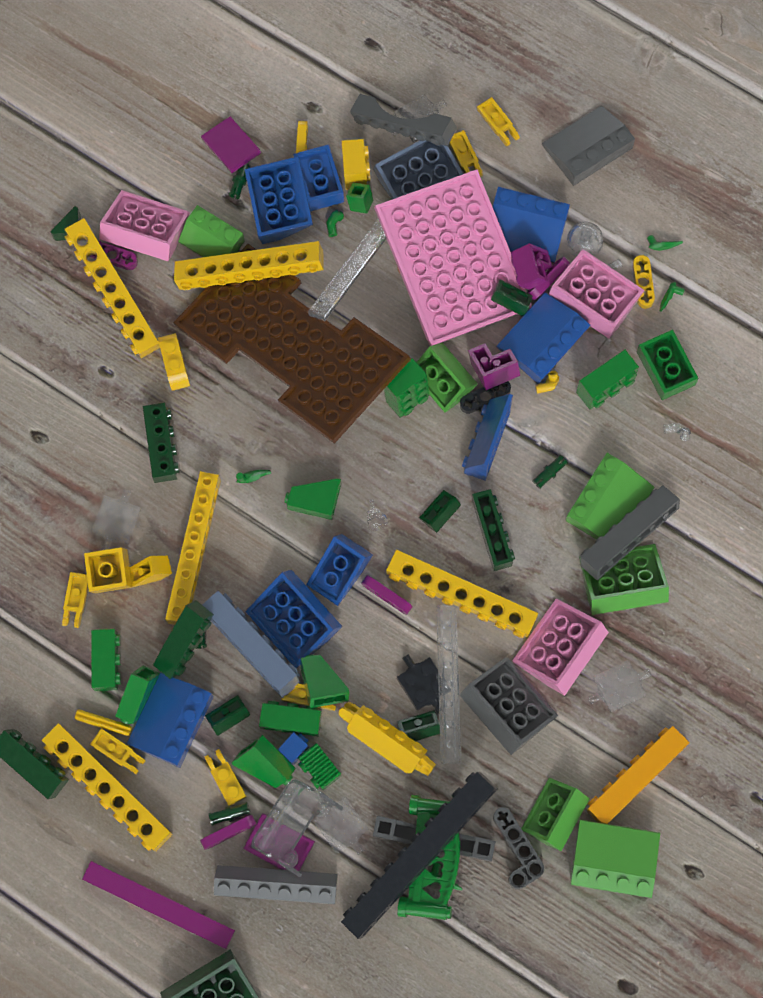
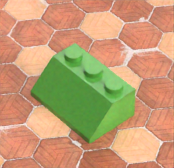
M197 205L187 218L178 242L201 257L237 253L245 240L241 231Z
M443 343L430 346L416 362L427 374L429 395L444 412L449 411L458 404L461 398L469 394L478 384Z
M549 778L521 829L542 843L562 851L590 798L577 788Z

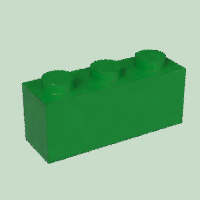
M115 629L91 630V688L94 691L118 690V685H121V673H118V665H121V654H118V646H121V635Z
M268 701L267 703H262L259 727L263 730L286 733L294 732L295 734L300 733L302 735L319 737L322 712L318 710V707L310 708V706H307L305 709L299 708L298 704L287 703V706L279 705L277 701Z

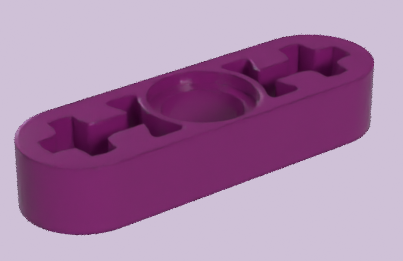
M98 241L106 255L110 251L117 253L114 259H109L113 266L125 270L136 268L138 260L133 252ZM90 255V256H89V257H91V258H93V259H96V258H97L96 255ZM131 258L133 262L126 264L124 259L129 260Z
M565 256L558 259L552 265V268L546 271L547 282L527 291L528 294L533 296L532 300L537 299L570 265Z
M366 575L361 582L367 590L401 613L407 615L412 609L410 603L372 577Z
M249 815L204 837L200 842L204 850H207L254 827L257 823L253 815Z

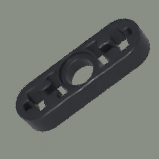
M509 381L500 384L506 387L505 392L502 390L497 391L499 390V385L493 387L494 392L492 388L485 390L484 387L471 392L461 398L460 409L466 414L478 411L483 408L484 404L488 405L489 400L483 401L480 398L481 393L488 392L491 395L490 399L510 394L511 384ZM475 396H477V401L472 403L471 408H469L468 406L464 407L465 401L468 400V402L471 403L475 401Z

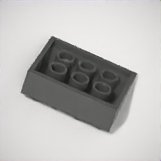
M601 105L544 141L542 146L574 186L633 149L635 138L621 121Z
M507 656L468 684L460 694L461 698L510 755L524 746L558 717L557 713Z

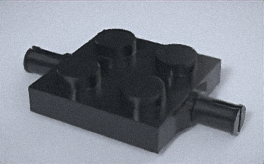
M409 654L404 656L402 659L408 666V669L397 676L396 679L415 709L419 711L425 706L432 705L437 714L445 711L439 700L443 695L450 692L451 689L432 659L429 657L415 664Z

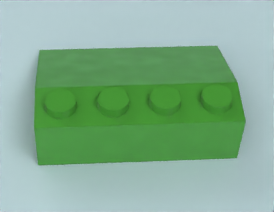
M606 453L568 513L566 522L597 540L599 537L605 536L613 525L620 523L627 513L635 510L639 502L645 501L650 496L654 486L623 461Z
M655 544L635 547L598 580L581 567L592 615L669 602V585Z
M580 820L570 877L571 885L652 898L660 832Z

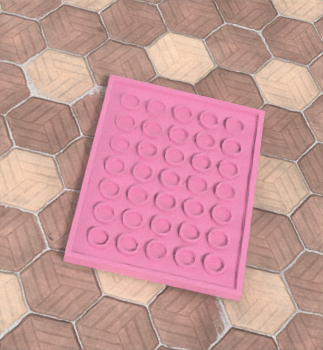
M478 170L392 199L374 207L429 346L445 342L517 315V313L491 301V296L499 279L524 292L526 290L520 287L516 281L517 274L511 262V252Z

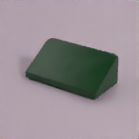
M499 279L491 296V301L524 316L530 307L533 296Z
M443 490L419 519L437 533L458 510L461 504L456 497Z
M239 695L205 715L216 735L219 736L249 717L250 713Z
M435 710L397 721L399 730L403 731L414 741L441 734Z

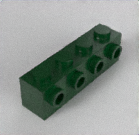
M165 402L143 406L152 479L154 483L177 480V473H180L178 462H175L174 455H177L176 444H172V437H175L173 426H170L169 420L172 419L171 408H167Z
M491 489L472 494V503L493 572L512 567L515 556L507 543L509 542L508 533L502 527V524H504L502 514L497 511L498 501L496 495L492 494Z
M196 600L187 604L155 659L153 666L169 679L182 675L186 669L185 664L195 653L193 650L203 640V633L211 626L212 622L210 621L214 614Z
M15 729L4 730L0 735V758L46 799L56 798L69 781L65 776L66 773L61 768L53 766L50 763L51 760L46 755H41L37 752L36 746L31 742H26L19 731Z

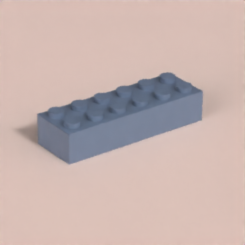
M217 591L202 604L214 614L211 622L281 698L288 695L298 683L300 684L298 679L300 675L297 673V669L291 663L286 664L287 661L284 659V655L278 649L273 650L274 647L271 645L270 640L265 635L260 636L261 633L258 631L257 626L252 621L247 622L248 619L245 617L244 612L239 607L234 608L233 601L226 593L222 595Z

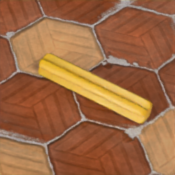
M80 709L75 714V719L125 736H129L132 730L130 725Z

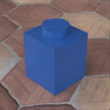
M293 732L280 746L278 751L294 765L299 760L298 757L309 749V746L306 744L308 740L302 734L296 735Z

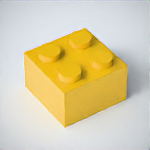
M364 139L343 140L342 153L345 190H349L353 182L367 185V182L370 181L368 146H364Z
M120 547L84 553L89 592L102 593L132 588L127 549Z

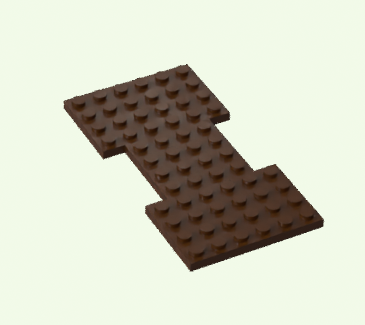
M247 243L240 252L257 249ZM294 275L206 287L173 322L174 325L227 364L238 351H241L282 381L289 388L278 399L279 403L334 444L411 360L407 353L355 317L340 330L291 296L302 284L301 280Z

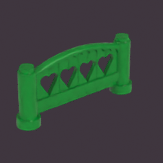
M411 795L409 814L417 815L415 834L418 832L422 833L426 828L424 826L431 817L435 819L439 814L438 809L445 802L449 803L450 801L421 798L420 795ZM459 833L443 849L445 852L444 857L439 858L437 856L430 863L431 865L437 861L443 862L444 866L441 869L442 877L438 879L425 869L410 885L408 897L400 896L397 909L398 917L407 918L410 915L442 920L451 919L452 907L448 905V901L451 897L459 869ZM436 881L440 882V897L434 899L423 888Z

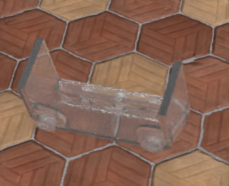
M294 779L287 784L252 840V848L284 869L301 877L302 873L293 868L298 861V853L293 849L314 816L323 817L327 815L331 806L340 811L344 807L321 791Z

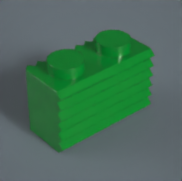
M317 743L298 757L300 761L298 766L304 773L307 771L312 776L310 781L316 789L320 787L322 790H325L342 776Z

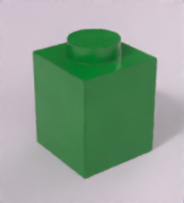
M353 182L346 195L350 211L367 214L374 201L370 185Z

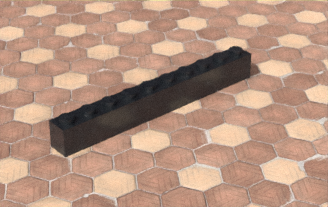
M472 772L465 781L467 783L462 789L460 787L457 788L451 795L453 799L449 803L445 802L438 809L439 814L435 819L431 817L425 823V830L414 835L411 839L412 844L408 848L404 847L397 856L399 858L396 862L389 863L383 870L385 874L381 878L377 877L370 884L372 888L367 893L363 892L356 901L358 903L354 908L350 907L343 914L345 918L341 923L357 939L363 938L498 790L481 772Z

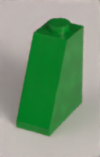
M341 479L293 486L290 492L286 493L284 503H287L288 510L332 520L342 485Z
M307 655L301 658L300 669L310 708L349 702V688L321 655Z
M141 666L131 673L115 717L120 718V721L126 724H134L138 721L160 673L146 666Z
M263 735L239 751L231 762L235 767L274 788L282 784L287 785L292 780V773L296 769Z

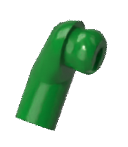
M335 210L328 217L326 225L329 237L337 236L336 224L344 219L342 211Z

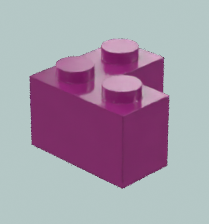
M529 243L511 252V262L516 270V281L520 287L530 290L548 281L545 271L551 269L552 264L547 250Z
M486 343L468 350L471 365L485 390L520 376L518 361L511 349L493 356Z

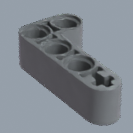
M501 807L495 811L493 821L521 865L509 877V885L515 890H520L543 875L544 865L509 809ZM499 813H501L502 815L506 814V822L508 823V825L510 824V822H512L513 825H510L505 830H503V827H505L506 824L503 820H498ZM509 830H516L519 837L516 840L510 839L508 837ZM520 847H527L530 854L528 857H521L519 855ZM537 864L540 867V873L537 875L532 874L529 870L530 865ZM514 875H521L523 877L522 885L517 886L513 883L512 878Z

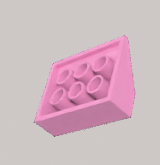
M121 190L100 222L99 239L169 261L177 247L190 212Z
M582 249L552 285L549 295L577 312L592 328L610 339L641 297L644 290Z
M555 599L512 661L550 688L565 696L609 632L601 621Z

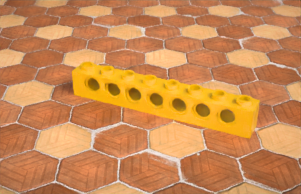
M85 218L65 228L67 235L64 237L69 246L73 245L76 251H74V254L78 261L82 260L85 266L83 269L87 276L93 277L94 282L92 284L96 291L102 292L104 296L101 298L106 308L110 307L113 313L111 316L116 324H121L122 329L120 331L124 338L130 339L132 344L129 346L134 355L139 354L140 358H143L159 349L158 340ZM83 239L88 241L84 246L79 245V242ZM90 255L97 256L94 261H89L88 257ZM101 270L106 271V275L103 277L97 276V273ZM109 286L116 287L115 291L111 293L107 292L106 289ZM119 301L125 302V305L122 308H117L115 306L116 303ZM128 317H133L134 322L131 324L125 323V319ZM136 333H143L142 339L137 340L134 338Z
M315 241L175 261L174 281L179 290H190L191 288H206L208 286L226 285L227 283L234 282L242 283L244 281L262 280L263 278L270 277L278 278L280 276L298 275L299 273L306 272L314 273L324 270V252L320 242Z
M202 471L199 474L165 618L168 624L175 625L185 606L193 602L221 483V479L217 474Z
M397 549L386 570L391 580L395 582L403 581L407 583V587L413 590H417V588L423 590L424 594L431 598L436 596L442 599V602L446 605L452 606L454 604L460 607V611L466 614L474 613L478 615V619L484 622H488V620L494 622L495 626L499 629L506 630L507 628L520 638L524 636L529 637L538 617V613ZM411 568L414 572L411 575H405L403 570ZM425 575L429 576L431 578V581L429 583H423L420 580L421 577ZM445 583L449 586V589L447 591H440L438 586ZM463 591L467 596L465 599H458L456 593ZM480 599L484 602V606L476 607L473 602ZM494 607H498L502 610V613L494 615L491 610ZM516 615L520 621L514 624L510 622L509 617Z
M59 723L42 739L46 744L43 748L50 755L55 753L59 757L57 762L65 769L69 767L73 771L71 775L78 782L82 780L87 785L85 789L92 796L96 794L100 798L99 803L106 810L110 807L115 812L112 816L120 824L124 821L129 826L127 831L134 837L138 835L143 840L141 844L148 851L152 849L157 852L173 835ZM67 743L69 746L68 750L65 753H60V746ZM82 757V764L77 767L74 766V759ZM95 770L96 777L93 780H88V772ZM104 784H109L110 791L102 794L101 787ZM124 798L123 806L117 808L115 806L116 799ZM137 811V820L130 821L129 814ZM146 825L152 826V832L149 835L143 834V828Z

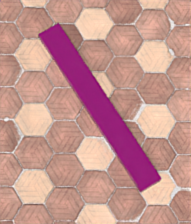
M92 861L82 880L222 948L227 949L235 933V930Z

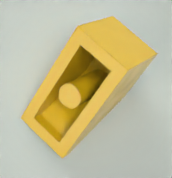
M168 555L149 556L131 566L132 587L156 582L171 575L172 570Z

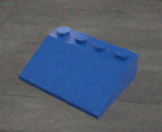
M299 157L245 169L257 233L262 245L280 241L313 225Z
M498 187L493 210L510 252L530 243L547 250L551 262L555 263L570 204Z
M544 293L496 347L501 352L511 349L518 361L519 368L539 384L591 325L577 312Z
M512 394L490 399L488 405L484 404L481 415L484 417L482 422L478 421L475 432L477 436L475 439H471L468 448L471 450L469 457L465 456L462 467H465L464 474L486 481L511 413Z
M293 570L282 572L245 611L296 669L300 666L301 658L313 655L343 627Z
M160 673L127 745L181 768L214 696L212 693L176 678L169 679L163 673Z

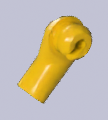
M550 371L545 383L535 385L537 394L555 389L559 382L557 371Z

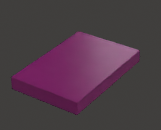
M231 116L201 135L204 143L231 174L261 154L260 149Z
M262 813L243 849L281 870L300 871L315 841Z

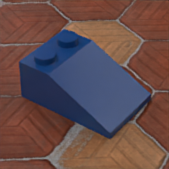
M329 145L293 154L294 157H299L310 211L344 203L343 189Z
M343 534L334 536L306 585L338 606L360 577L373 554Z

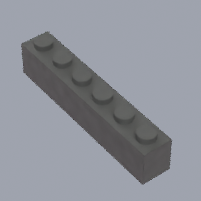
M664 485L659 489L653 490L645 501L638 503L635 510L627 513L620 523L613 525L605 536L599 537L590 549L587 548L582 552L580 556L581 567L596 580L600 579L679 509L680 499Z
M217 865L214 877V895L335 904L338 874Z

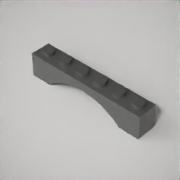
M359 94L350 110L354 121L360 125L367 124L375 129H385L390 133H400L405 137H415L420 141H430L435 145L448 146L457 130V126L451 117L433 114L418 119L398 118L383 110L375 97Z
M377 816L373 837L411 845V839L416 833V824ZM459 834L460 856L492 862L496 841Z

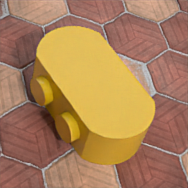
M177 334L158 337L171 390L189 387L190 382Z

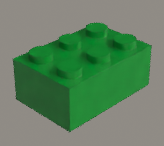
M673 329L638 345L637 354L661 400L696 386L699 378Z
M625 349L579 380L576 393L589 410L594 407L597 409L605 403V399L615 397L619 394L621 388L624 386L627 388L635 382L634 379L637 376L639 366Z
M413 358L384 389L386 403L399 418L409 415L415 406L425 403L429 398L428 396H430L427 374Z

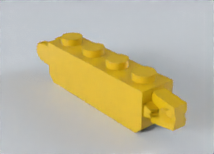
M346 702L344 707L339 709L340 717L349 723L347 729L351 735L405 773H412L414 770H417L429 776L435 768L436 764L425 755L428 751L427 749L409 738L403 731L392 726L389 721L375 714L372 709L364 705L360 708L351 702Z

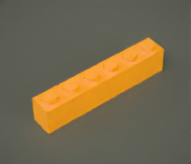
M674 726L670 729L665 727L658 734L660 738L655 743L651 741L644 748L646 752L641 757L636 755L629 762L632 766L627 771L623 768L616 775L618 780L614 784L609 782L602 789L604 793L599 798L595 796L588 803L590 807L587 809V812L598 823L608 824L690 743Z

